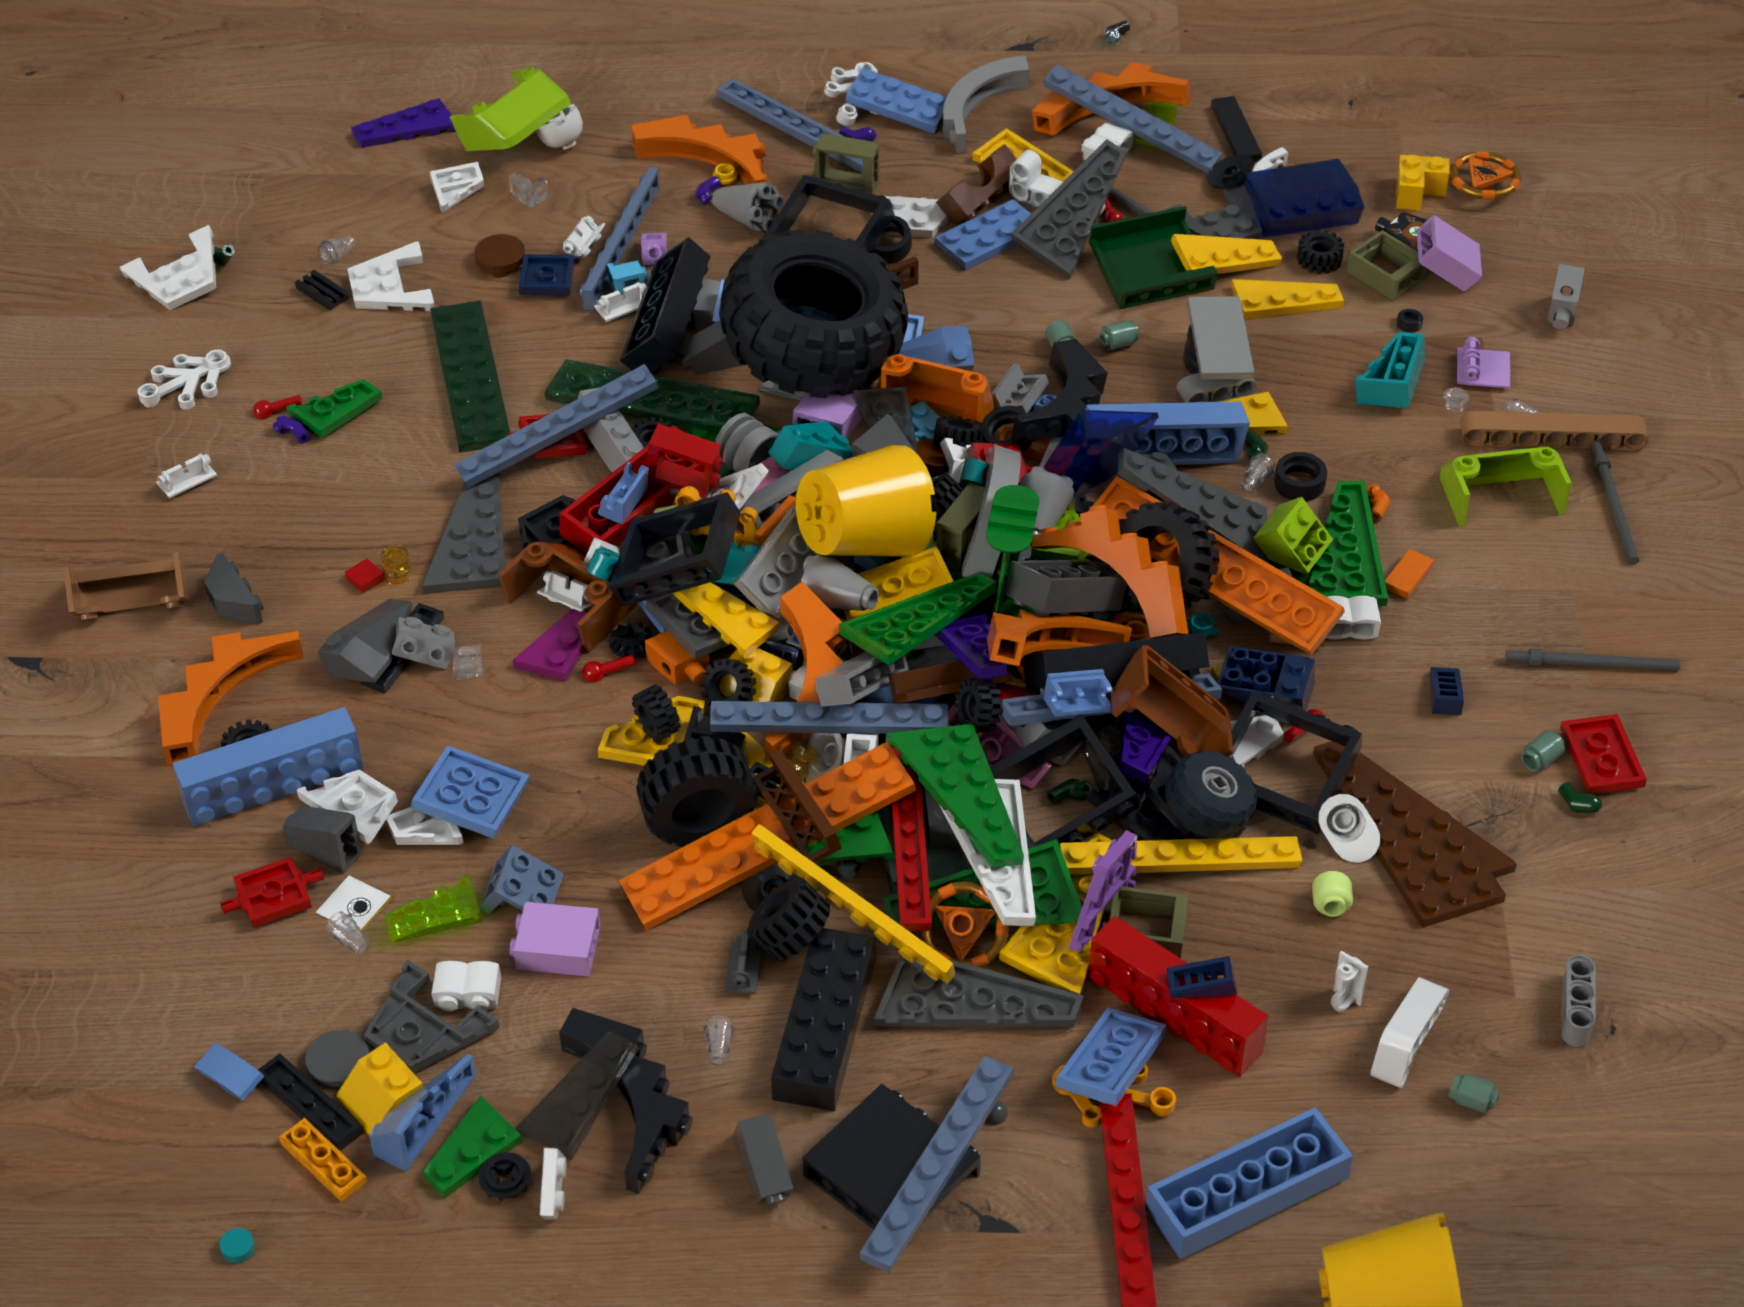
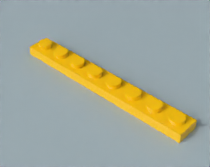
M758 824L751 832L755 844L754 848L765 858L771 856L777 860L778 866L787 874L792 875L795 873L797 876L804 878L816 891L818 890L826 896L825 899L831 906L837 910L843 908L849 912L850 918L861 927L867 925L875 931L874 935L886 945L891 943L899 949L900 955L911 963L916 961L924 967V972L936 981L940 978L948 984L955 976L954 963L765 827Z
M1297 836L1137 841V857L1135 860L1131 859V865L1136 867V873L1300 868L1303 862ZM1111 842L1060 843L1059 846L1070 875L1094 874L1092 868L1098 856H1104L1107 853Z

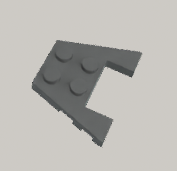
M1243 182L1234 187L1224 189L1223 197L1231 205L1205 213L1196 218H1192L1186 211L1185 221L1193 235L1262 239V228ZM1178 204L1160 211L1168 210L1171 208H1179L1182 206Z
M407 960L402 967V974L398 981L395 980L390 988L391 993L385 1004H381L364 1034L368 1045L376 1049L382 1044L387 1043L407 1067L415 1073L499 1028L498 1019L478 1006L454 1027L413 1000L412 997L430 981L429 973Z

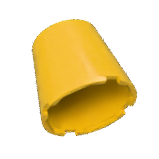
M905 445L886 446L811 470L802 477L796 494V516L800 532L810 549L819 555L890 557L917 555L928 545L935 527L936 512L932 511L930 496L935 494L933 483L922 459L914 450Z
M1434 1213L1321 1246L1324 1267L1318 1268L1322 1298H1329V1301L1323 1302L1324 1307H1462L1448 1226L1443 1227V1223H1445L1444 1213Z

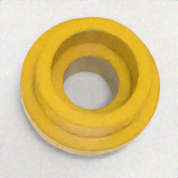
M722 163L716 166L713 176L719 179L721 185L726 186L737 180V171L733 165Z

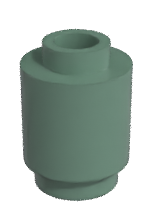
M1063 320L1051 323L1045 331V336L1051 348H1053L1054 342L1076 339L1069 324Z
M1128 320L1105 325L1099 333L1100 344L1108 351L1131 346L1139 340V329L1136 323L1133 321L1129 322Z
M1544 731L1524 747L1520 756L1525 767L1532 772L1544 770L1564 754V741L1559 734Z
M1456 1073L1449 1098L1456 1100L1455 1104L1486 1114L1488 1108L1494 1110L1500 1091L1494 1089V1082L1467 1073L1464 1076Z

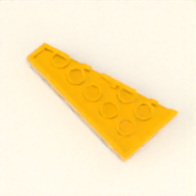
M1098 833L1094 834L1088 842H1111L1113 840ZM1094 874L1071 875L1082 907ZM1106 906L1097 916L1094 935L1100 930ZM1076 924L1020 926L1000 951L999 960L1050 987L1081 995L1089 969L1091 941L1079 954L1069 949Z

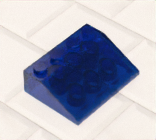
M1340 159L1253 171L1244 174L1252 203L1262 228L1263 238L1357 224L1364 210L1358 186Z
M1080 410L1043 468L1047 472L1069 477L1073 481V497H1075L1076 494H1081L1110 480L1118 472V454L1123 448L1133 452L1137 450L1159 418L1158 413Z

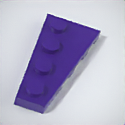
M439 98L351 127L352 135L361 148L393 143V138L411 140L415 139L417 134L428 132L429 136L439 135L440 130L450 129L451 133L456 132L449 118L452 114Z
M1134 710L1132 713L1125 712L1119 770L1133 780L1146 783L1173 737L1139 710Z

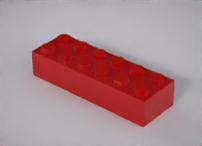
M674 425L671 427V428H673V429L679 430V429H678L677 427H675ZM647 445L560 512V535L585 554H587L594 537L621 548L631 520L653 514V511L657 508L676 505L675 498L680 490L648 480V489L623 525L598 515L602 498L605 495L609 496L623 476L626 464L631 462V470L638 474L641 465L646 466ZM665 453V460L704 473V466Z
M1114 916L1091 938L1088 977L1096 985L1104 987L1115 994L1122 1002L1129 1003L1141 1011L1146 1018L1166 1024V1029L1173 1036L1182 1038L1199 1053L1206 1054L1217 1061L1223 1069L1232 1071L1241 1077L1263 1054L1269 1015L1236 994L1214 997L1171 998L1166 968L1188 963ZM1197 976L1192 977V984L1198 983ZM1205 976V981H1211V978ZM1178 977L1179 986H1184L1185 978Z

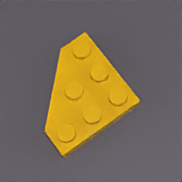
M682 696L672 698L673 703L671 704L677 709L676 714L680 718L678 722L681 724L678 732L659 742H655L653 738L650 739L648 737V733L642 729L643 725L639 724L637 715L632 716V721L619 727L617 724L606 728L598 747V758L644 766L649 759H654V754L660 749L664 751L671 743L677 742L678 744L684 742L693 707L699 706L702 708L703 714H705V700Z

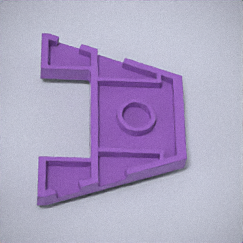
M1126 830L1118 840L1113 839L1104 856L1100 855L1096 859L1092 868L1094 875L1088 888L1069 949L1080 954L1094 935L1097 916L1122 886L1135 888L1136 881L1131 879V875L1135 876L1136 867L1131 865V859L1135 860L1137 857L1136 834Z

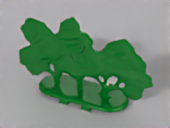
M1020 485L1003 486L996 491L986 531V540L989 545L997 551L1004 552L999 573L998 599L995 613L999 614L1010 557L1013 553L1022 552L1030 546L1039 507V496L1035 491Z

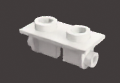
M582 217L574 231L563 242V250L570 255H574V259L582 260L591 251L589 246L597 242L602 236L600 231L605 226V223L597 226L592 217Z
M637 282L634 285L623 288V295L619 291L603 295L600 300H597L598 305L594 307L606 322L634 312L639 308L646 285Z
M200 453L196 457L185 461L186 468L184 469L179 464L166 471H162L161 475L158 476L156 484L168 498H172L216 477L217 473L209 466L211 459L208 454L202 455Z
M555 570L547 571L544 574L543 580L546 582V586L537 590L538 594L547 597L552 602H559L578 611L584 612L593 607L587 602L585 597L587 584L573 579L571 580L570 587H568V576Z
M1343 951L1339 953L1333 987V991L1336 993L1331 998V1005L1338 1012L1346 1010L1352 1002L1358 1006L1361 1005L1368 966L1362 963L1361 960Z

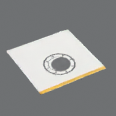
M349 875L315 913L360 935L393 897Z

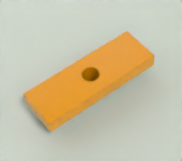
M303 1118L279 1136L280 1144L341 1202L367 1183L366 1175L307 1119Z

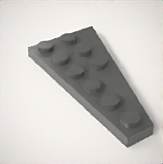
M1106 139L1012 233V240L1070 279L1090 236L1091 226L1095 225L1123 165L1126 151Z
M1123 448L1118 454V474L1145 493L1152 491L1162 499L1163 503L1194 511L1200 515L1201 520H1205L1209 524L1211 531L1268 563V557L1253 539L1267 521V507L1126 448Z
M499 472L469 488L464 483L423 582V594L502 586L498 574L506 567Z
M900 955L874 1017V1027H1075L1083 1005L1084 995L950 959L948 960L954 963L955 976L947 984L940 978L938 981L932 979L924 972V967L916 961L911 963Z

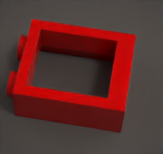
M658 423L648 444L646 466L649 467L648 480L678 490L686 486H692L698 490L699 496L705 499L708 497L711 489H717L721 475L717 473L720 471L723 457L719 456L721 445ZM665 453L704 466V473L665 460Z

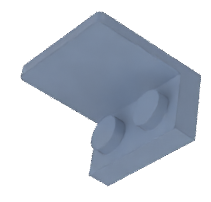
M511 845L495 862L479 909L490 914L498 905L503 906L505 902L522 911L525 902L554 904L564 874L562 871Z

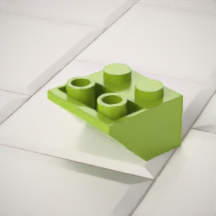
M1303 497L1278 505L1253 537L1269 560L1303 574L1309 573L1333 540Z

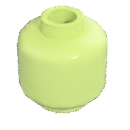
M1327 871L1314 879L1312 883L1313 904L1317 911L1330 917H1337L1351 908L1353 892L1352 883L1348 876L1338 871Z

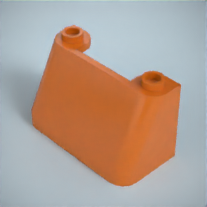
M901 354L888 357L881 368V417L889 413L895 414L921 401H925L932 410L960 416L965 420L968 418L972 422H979L978 424H982L984 418L991 411L995 410V403L987 378L980 373Z

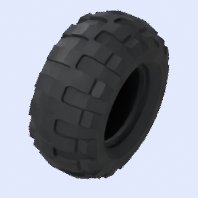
M789 230L782 237L771 234L760 239L759 243L753 247L749 246L729 269L728 276L724 280L720 299L719 317L723 334L726 335V341L732 350V355L739 364L748 365V368L751 369V375L762 382L771 381L778 384V390L794 394L795 391L809 393L810 397L827 398L828 393L836 392L841 396L856 393L857 389L862 386H870L881 376V368L887 361V358L900 353L908 326V310L904 292L900 286L901 283L896 273L890 272L886 267L887 262L877 253L866 252L862 249L863 244L848 238L845 241L832 237L833 233L818 230L816 234L804 233L802 230ZM785 306H808L821 309L839 317L842 321L811 319L794 313Z

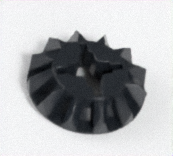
M629 621L627 626L618 624L617 629L610 632L609 647L619 657L633 654L634 658H639L646 655L645 640L654 637L650 627H643L641 622L632 625ZM628 636H634L635 641H633V644L629 641Z
M515 1153L496 1154L487 1159L479 1170L478 1180L480 1188L486 1192L489 1198L492 1196L498 1197L501 1202L506 1197L516 1199L518 1193L527 1191V1186L532 1181L530 1165L522 1156ZM510 1173L512 1181L504 1180L501 1183L499 1175L506 1176Z

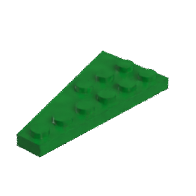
M1338 481L1325 526L1333 540L1315 563L1308 587L1326 597L1342 596L1349 599L1355 596H1371L1376 598L1378 606H1387L1388 594L1365 481Z
M973 724L886 734L885 742L888 741L891 748H896L901 754L900 759L902 762L914 769L918 774L919 782L944 811L948 809L954 816V823L959 829H965L972 838V844L993 868L1023 864L1024 854Z
M1057 839L1029 848L1028 855L1036 915L1034 925L1077 924L1082 905ZM973 868L929 882V894L931 896L939 888L954 882L970 881L981 883ZM966 892L957 893L942 900L937 905L993 909L990 904L976 894ZM896 893L882 899L888 917L899 924L898 894ZM934 910L931 928H944L936 910ZM996 915L990 921L988 926H996Z

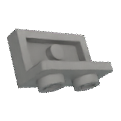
M1013 364L992 392L994 403L997 408L1010 405L1019 407L1028 413L1036 400L1042 395V392L1049 384V380L1046 374L1024 375L1019 364Z
M399 617L392 654L446 669L455 645L454 632L444 625L435 624L431 626L423 624L420 619L415 617H407L406 619Z

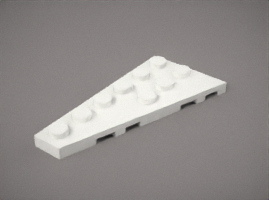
M995 779L1024 854L1023 864L993 868L972 844V838L965 829H959L954 823V816L948 809L945 811L942 809L1002 924L1034 926L1036 915L1020 780Z

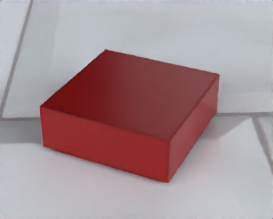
M367 558L345 571L346 579L362 593L385 579L384 572Z

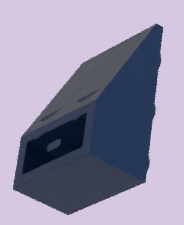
M1229 646L1217 684L1222 688V693L1244 704L1247 703L1252 691L1260 694H1270L1278 701L1288 705L1296 704L1304 711H1307L1315 684V658Z

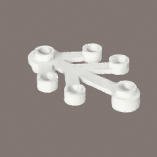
M868 62L858 63L855 69L847 71L840 67H835L830 76L832 81L826 83L824 93L829 97L848 93L854 82L840 85L838 83L857 78L862 68L873 70L876 73L878 71ZM847 103L840 107L836 116L837 121L841 125L852 126L857 117L856 106Z
M212 350L206 357L179 354L173 359L175 368L157 365L151 369L152 379L155 382H164L168 377L175 379L159 387L152 383L140 386L137 391L139 400L145 407H154L159 403L160 397L185 385L183 392L178 396L180 408L184 410L191 409L195 406L194 393L200 377L208 374L206 382L201 384L203 397L213 398L218 394L216 383L219 374L230 367V357L223 350ZM190 366H199L195 369H189Z

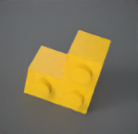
M1400 155L1396 177V209L1421 211L1423 195L1446 197L1449 179V158Z

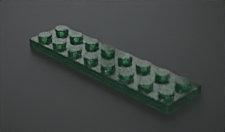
M481 301L430 308L459 453L484 449L507 437L510 429Z
M565 359L545 390V398L549 401L569 404L578 399L581 390L600 388L630 371ZM653 376L658 385L657 389L618 410L622 415L646 418L648 420H651V417H655L656 421L663 418L665 423L669 421L674 425L719 433L724 424L737 414L747 413L753 417L760 405V397L755 394Z

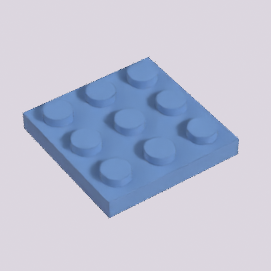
M447 745L413 797L411 808L495 839L526 788L530 775Z

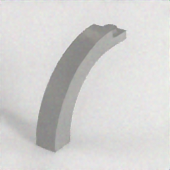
M1026 56L1005 58L980 66L962 77L952 87L944 103L943 139H949L950 144L955 145L956 154L966 153L964 121L972 109L995 95L1014 90L1028 89L1029 67Z
M995 444L992 449L988 448L985 459L989 465L982 503L961 567L962 576L964 577L980 572L992 578L1000 551L992 548L986 540L988 520L996 491L1003 486L1018 485L1021 465L1019 452Z

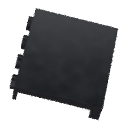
M880 1084L802 1157L803 1176L872 1229H875L940 1126L932 1121L922 1109L915 1108L906 1102L899 1092L890 1090L885 1085ZM969 1146L927 1215L970 1173L975 1177L980 1175L981 1156L973 1146Z

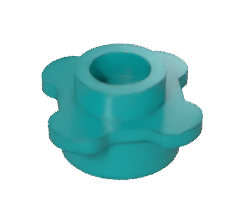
M1197 613L1191 620H1187V628L1192 634L1205 632L1206 638L1218 634V628L1213 626L1214 620L1209 614Z

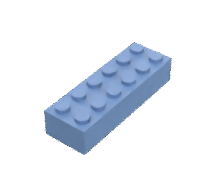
M1241 401L1093 404L1086 406L1076 446L1084 467L1118 466V454L1123 448L1139 454L1160 452L1166 454L1174 465L1238 463L1250 422Z
M345 707L172 763L181 799L192 827L289 794H294L297 792V789L304 786L308 789L324 784V780L341 777L346 773L356 770H364L357 732Z
M1315 1107L1148 1186L1145 1210L1181 1260L1348 1179L1353 1155Z

